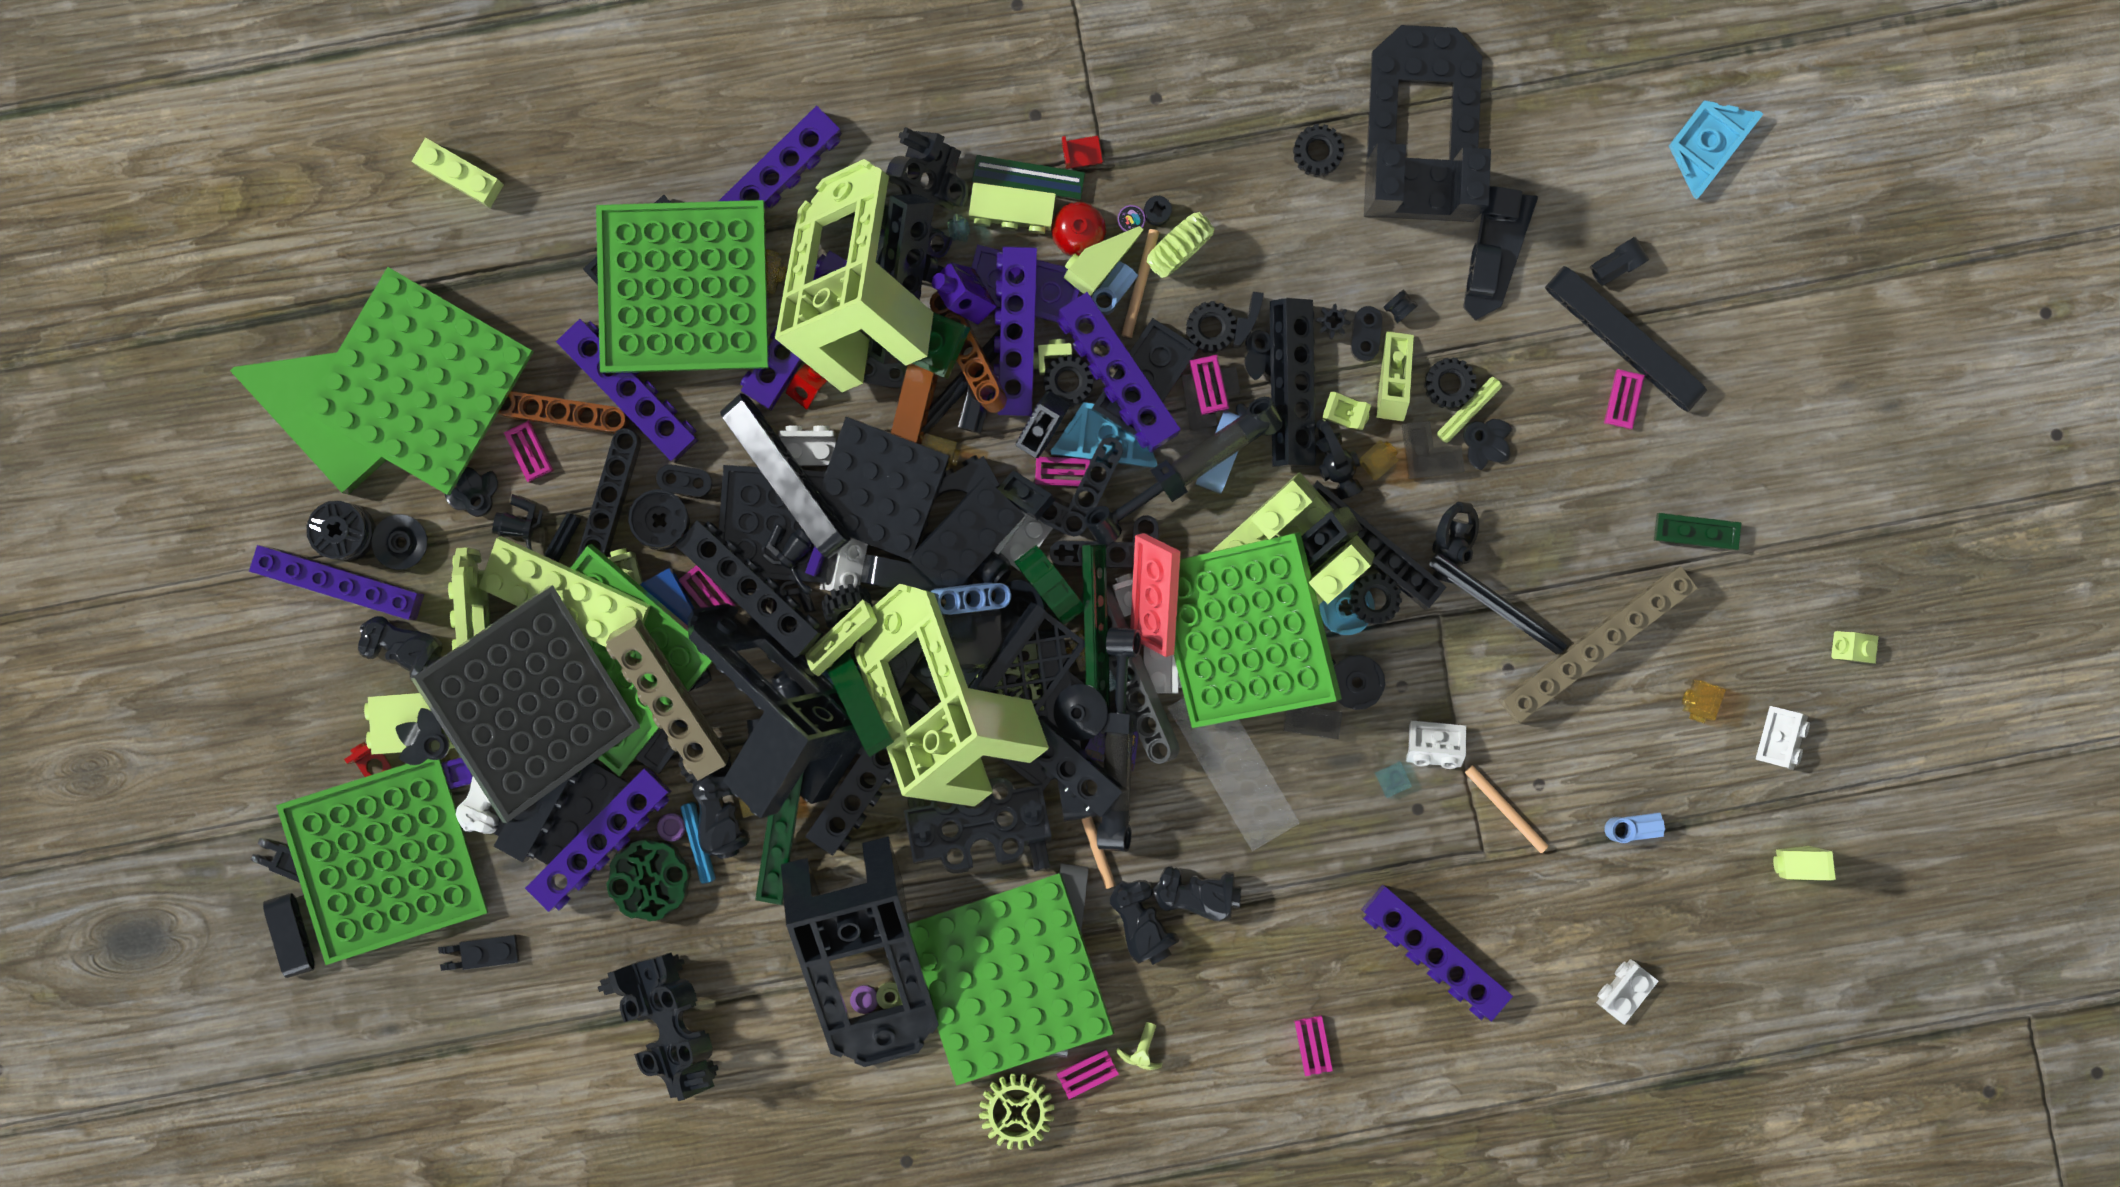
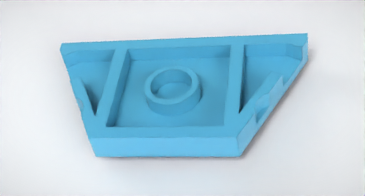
M1704 100L1672 140L1669 148L1695 199L1701 196L1763 116L1762 112L1738 109L1739 107L1730 105L1721 106L1718 103Z
M1083 402L1051 450V455L1092 459L1102 438L1106 435L1114 434L1119 436L1124 443L1119 464L1150 468L1157 466L1153 452L1150 453L1147 447L1143 449L1134 437L1092 411L1093 403ZM1111 442L1109 445H1103L1107 447L1103 460L1108 462L1113 451L1118 452L1115 449L1116 443Z

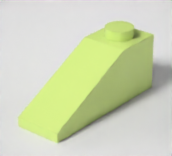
M1138 226L1084 249L1079 256L1074 254L1065 265L1068 271L1064 279L1083 294L1088 292L1092 296L1117 263L1137 241L1144 229Z
M1386 331L1376 418L1404 421L1410 403L1414 335Z
M1812 846L1776 849L1777 856L1774 857L1773 863L1775 872L1779 873V877L1803 880H1836L1832 851Z

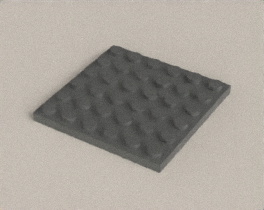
M553 585L546 587L411 678L503 823L512 820L640 728L637 720Z

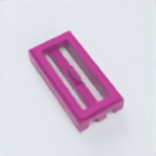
M1213 355L1190 360L1201 414L1207 415L1208 413L1229 410L1218 356ZM1210 362L1213 363L1222 402L1219 405L1216 403L1208 363ZM1202 364L1211 404L1210 407H1206L1197 365Z
M1620 369L1615 371L1604 424L1633 429L1645 375ZM1623 376L1625 377V382L1622 390L1618 413L1616 419H1613L1620 383ZM1636 379L1627 422L1622 421L1631 380Z
M529 420L504 432L527 482L530 483L534 479L554 471ZM524 429L527 430L544 465L542 469L522 431ZM516 433L535 470L532 474L513 437Z
M1036 458L1035 484L1078 487L1081 480L1041 479V474L1084 476L1091 459ZM1041 463L1086 466L1085 470L1041 468Z
M697 565L679 579V582L701 608L708 606L688 583L687 580L690 578L693 579L714 606L721 604L696 575L698 571L701 572L726 604L736 606L729 596Z
M1322 1016L1294 1020L1304 1075L1310 1076L1311 1074L1333 1071ZM1317 1022L1325 1062L1323 1066H1320L1312 1023ZM1305 1024L1313 1056V1068H1309L1301 1025Z
M1107 1049L1057 1072V1076L1068 1099L1119 1075ZM1103 1057L1105 1058L1106 1062L1068 1081L1066 1080L1065 1076ZM1108 1067L1111 1070L1073 1090L1070 1089V1086Z

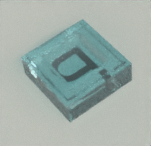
M1400 761L1375 772V776L1386 798L1412 787Z

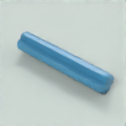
M696 803L683 804L681 812L700 882L702 884L715 880V874L710 855L705 854L699 845V814Z

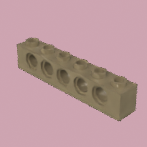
M638 617L610 633L606 641V649L612 659L618 660L622 666L623 676L629 683L632 682L638 690L639 700L644 706L648 705L653 713L652 717L658 728L664 729L668 735L669 745L675 752L678 751L683 758V765L687 772L693 774L698 781L724 767L730 756L640 618ZM629 651H638L641 654L642 658H633L629 654ZM644 674H653L657 681H648ZM660 697H668L673 704L666 705L662 703ZM675 720H683L688 726L684 728L676 725ZM698 743L703 749L695 750L690 744Z

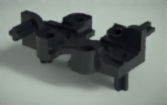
M905 127L904 131L899 133L898 138H901L900 143L908 146L905 156H896L890 161L886 170V174L889 176L888 181L899 186L902 195L919 194L934 202V205L939 204L941 207L953 210L954 206L964 207L968 197V186L956 174L961 151L944 143L945 137L938 133L913 131ZM923 173H926L929 178L925 188L920 184ZM884 205L876 263L879 266L881 264L889 210L887 205ZM932 226L922 281L932 284L934 275L944 269V267L938 265L937 258L944 257L948 253L953 238L944 235V232Z
M990 778L989 782L992 791L996 787H1003L1007 790L1008 795L1004 799H996L991 793L985 798L983 804L975 809H969L964 805L953 803L950 809L943 810L938 807V801L931 800V805L925 806L924 799L907 797L909 809L904 810L913 863L918 864L940 860L943 867L950 873L968 872L969 869L973 868L972 856L970 854L972 845L976 841L987 840L994 845L997 862L1002 863V865L1018 861L1024 853V846H1029L1034 872L1051 869L1046 843L1051 842L1052 836L1042 785L1014 789L1012 783L1006 778ZM1001 812H1009L1013 816V822L1010 826L1003 827L998 823L997 817ZM947 822H953L958 826V832L953 837H947L942 832V827ZM1007 841H1013L1018 845V850L1013 854H1008L1003 850V844ZM953 851H958L963 855V860L959 864H951L947 859L948 855Z
M672 952L637 961L607 973L608 978L600 980L601 986H598L599 992L603 991L604 995L616 993L619 996H624L620 1001V1011L624 1022L634 1019L638 1021L651 1019L656 1023L659 1029V1039L647 1044L646 1050L634 1054L637 1065L644 1075L661 1077L666 1084L670 1098L677 1097L678 1101H681L714 1087L712 1079L717 1075L716 1071L719 1068L717 1064H713L712 1060L706 1061V1059L711 1057L713 1051L709 1033H705V1030L691 1032L685 1027L683 1012L697 1006L696 1001L698 999L692 984L688 980L680 979L678 971L683 970L682 964H685L684 959H680L678 954L672 955Z

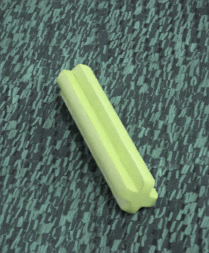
M1495 377L1489 378L1469 401L1437 432V436L1443 442L1448 443L1502 388L1500 381Z

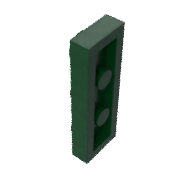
M1657 513L1654 541L1739 550L1742 522Z

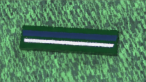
M976 155L972 183L1055 193L1058 198L1081 201L1085 172Z

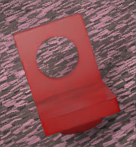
M1062 136L1061 143L1066 169L1103 163L1098 136L1066 141V136Z
M805 364L795 374L786 394L805 409H808L818 391L828 381L809 365ZM796 387L803 388L807 392L808 398L799 396L796 392Z
M365 742L351 749L350 752L352 754L344 759L347 764L356 763L364 777L373 775L367 769L368 762L371 759H378L382 762L383 769L381 772L393 768L384 754H372L371 749H368Z

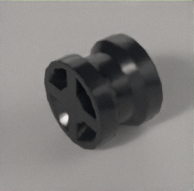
M1160 195L1153 196L1146 202L1144 207L1145 220L1150 225L1162 226L1167 223L1171 216V204L1165 197Z
M1403 289L1383 308L1394 315V321L1398 324L1418 304L1415 301H1410L1407 297V292Z

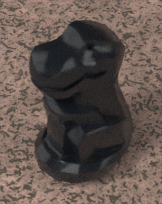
M375 616L360 626L359 654L363 658L374 659L378 657L381 649L384 648L387 650L385 653L386 661L397 663L405 670L410 671V679L442 658L443 643L428 633L397 628L383 616Z
M711 773L698 781L696 779L692 786V793L700 807L698 824L699 845L707 855H717L721 859L737 855L740 852L739 849L749 843L750 835L748 831L739 828L738 820L734 815L736 810L735 804L730 801H723V797L733 794L730 788L723 782L726 773Z
M1168 866L1161 873L1158 884L1153 887L1155 898L1163 910L1171 911L1181 908L1218 922L1231 920L1233 908L1240 909L1241 887L1234 886L1235 874L1233 872H1225L1220 879L1206 878L1201 880L1197 875H1193L1190 878L1189 884L1184 885L1182 884L1181 870L1177 867Z
M1147 880L1121 881L1110 897V904L1122 918L1129 953L1138 964L1149 959L1151 964L1154 965L1172 955L1169 947L1178 943L1179 938L1176 933L1166 932L1162 923L1156 918L1157 910L1155 907L1145 909L1141 903L1151 898L1153 894V889L1150 887L1151 884Z

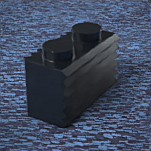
M1047 391L1038 402L1015 443L1016 447L1035 458H1039L1069 409L1070 403L1051 391Z

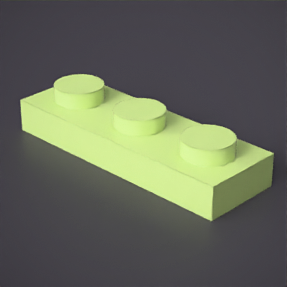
M865 600L859 602L805 654L811 672L820 676L846 650H849L863 634L873 627L877 619L869 603Z

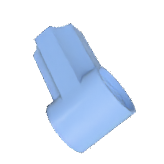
M1120 261L1092 296L1096 305V299L1101 295H1106L1111 299L1112 304L1107 308H1101L1097 305L1103 316L1109 315L1114 311L1118 302L1138 277V274L1133 269Z
M1660 812L1628 817H1613L1605 825L1606 836L1610 840L1619 843L1664 837L1665 831L1664 820ZM1622 822L1626 828L1623 836L1618 837L1615 833V828Z

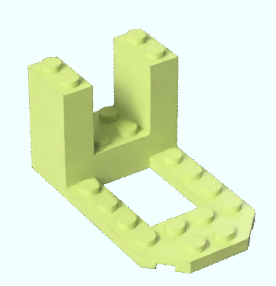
M865 159L823 178L816 186L819 192L809 203L805 200L798 209L775 336L776 340L841 392L863 384L869 339L859 331L860 329L865 331L906 366L927 357L933 312L876 263L889 176ZM855 212L847 265L813 281L822 227Z
M1299 472L1211 552L1266 540L1267 538L1270 540L1275 535L1279 537L1300 532L1302 536L1334 509ZM1357 535L1311 573L1312 579L1309 584L1315 590L1318 605L1323 601L1329 604L1371 566L1375 554Z
M468 547L456 548L452 560V582L448 584L449 598L453 599L454 611L450 612V622L456 632V639L452 640V650L472 638L473 629L475 636L490 625L488 592L479 589L485 571H479L477 564L481 563V554L479 550ZM420 693L368 697V703H365L364 706L365 718L369 720L370 731L367 732L366 742L372 754L402 752L406 748L399 739L395 728L402 723L417 722L418 713L421 708L430 710ZM448 738L450 744L449 749L455 748L450 739ZM437 740L431 743L432 750L440 748V743Z
M899 584L872 607L877 622L868 632L863 634L861 642L857 641L854 653L863 680L894 743L886 748L902 796L975 807L993 793L981 760L982 755L1031 763L1049 749L1031 700L968 688L934 593ZM919 637L941 703L910 727L888 662Z

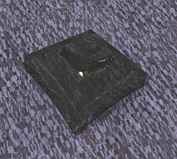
M1001 609L952 615L945 614V625L960 667L984 668L1003 642Z

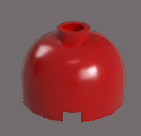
M1074 202L1062 207L1055 215L1051 227L1054 243L1061 252L1070 257L1074 254L1079 256L1084 249L1104 241L1106 236V224L1102 214L1094 206L1084 202Z

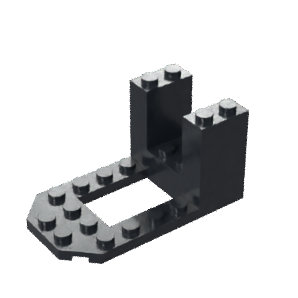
M1401 25L1371 53L1364 217L1474 222L1489 206L1491 149L1478 148L1482 55L1457 28ZM1399 82L1452 85L1449 160L1405 158L1406 144H1396Z
M727 603L693 609L688 617L689 640L697 646V650L700 653L706 655L715 664L720 672L726 674L734 682L737 689L747 694L757 708L764 711L723 779V782L759 818L778 814L803 772L804 776L800 795L802 799L810 804L828 800L862 745L835 686L824 675L817 676L811 672L806 658H795L754 618L737 613V607ZM760 647L767 654L769 660L777 663L785 671L788 678L796 681L804 689L806 695L786 699L737 651Z
M889 836L862 843L867 883L820 895L808 857L781 864L786 926L830 1054L840 1058L844 1055L854 1059L855 1064L863 1067L919 1053L924 1046V1040L939 1025L910 932L903 879ZM884 947L903 1005L849 1018L830 961Z

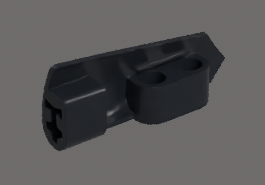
M1490 186L1489 206L1482 212L1478 240L1474 244L1471 254L1463 308L1474 320L1502 306L1538 200L1537 195H1525L1520 190Z

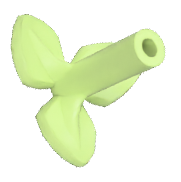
M1146 1022L1137 1051L1133 1055H1128L1118 1047L1116 1051L1125 1062L1146 1070L1161 1068L1162 1063H1151L1148 1054L1156 1025Z

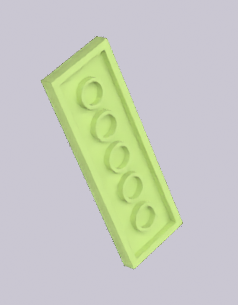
M502 536L496 538L479 585V589L516 606L521 605L546 587L553 585L585 638L605 647L610 633L638 617L644 624L651 606ZM634 650L629 651V654L632 655Z

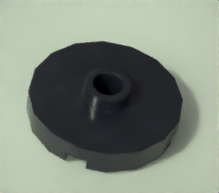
M1353 655L1340 660L1334 667L1342 698L1337 702L1342 706L1353 710L1367 709L1378 702L1385 688V675L1378 663L1363 655ZM1355 677H1359L1362 681L1361 686L1358 688L1352 685V680Z

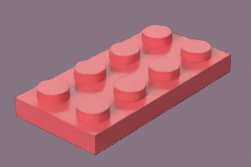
M1142 533L1135 535L1130 629H1138L1140 631L1142 645L1168 657L1174 655L1180 551Z

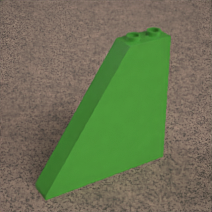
M337 352L233 367L230 370L232 374L341 493L348 495L352 493L387 461L385 458L303 411Z

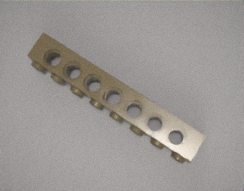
M1681 566L1673 567L1567 647L1562 654H1558L1498 701L1514 722L1521 723L1694 592L1697 586Z

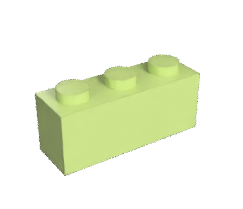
M427 138L424 139L411 161L419 168L491 208L504 186L497 178Z
M973 183L969 219L974 220V224L978 226L990 227L991 223L1002 224L1001 228L1007 230H1018L1019 226L1029 228L1031 233L1045 234V230L1051 231L1056 194Z

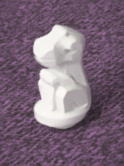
M472 777L467 798L456 809V817L463 830L467 832L478 831L484 834H492L497 830L496 826L499 825V818L490 812L491 803L474 777Z

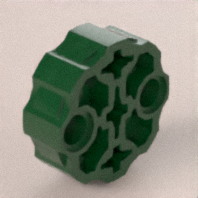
M1037 545L1014 562L1064 626L1084 611V605Z
M649 838L635 841L622 852L617 853L609 865V880L606 883L609 897L614 899L615 903L619 906V911L631 919H645L649 922L663 919L670 912L680 907L688 896L689 879L692 877L689 863L680 855L678 848L667 841L660 842ZM641 845L645 850H653V852L645 856V860L643 856L633 855V853L641 849ZM658 854H660L659 858L655 861L656 868H657V871H656V870H655V865H654L653 859H654ZM628 861L637 864L639 876H637L636 867L628 863ZM672 866H677L682 870L683 877L680 881H675L670 877ZM647 873L650 877H655V882L651 883V887L649 883L643 882V878L647 876ZM618 879H624L628 883V891L626 893L617 891L616 881ZM659 884L661 886L662 894L667 895L669 898L661 895ZM641 889H643L645 901L638 906L639 901L642 899ZM653 900L656 904H665L664 907L657 911V914L655 910L645 909L653 904Z

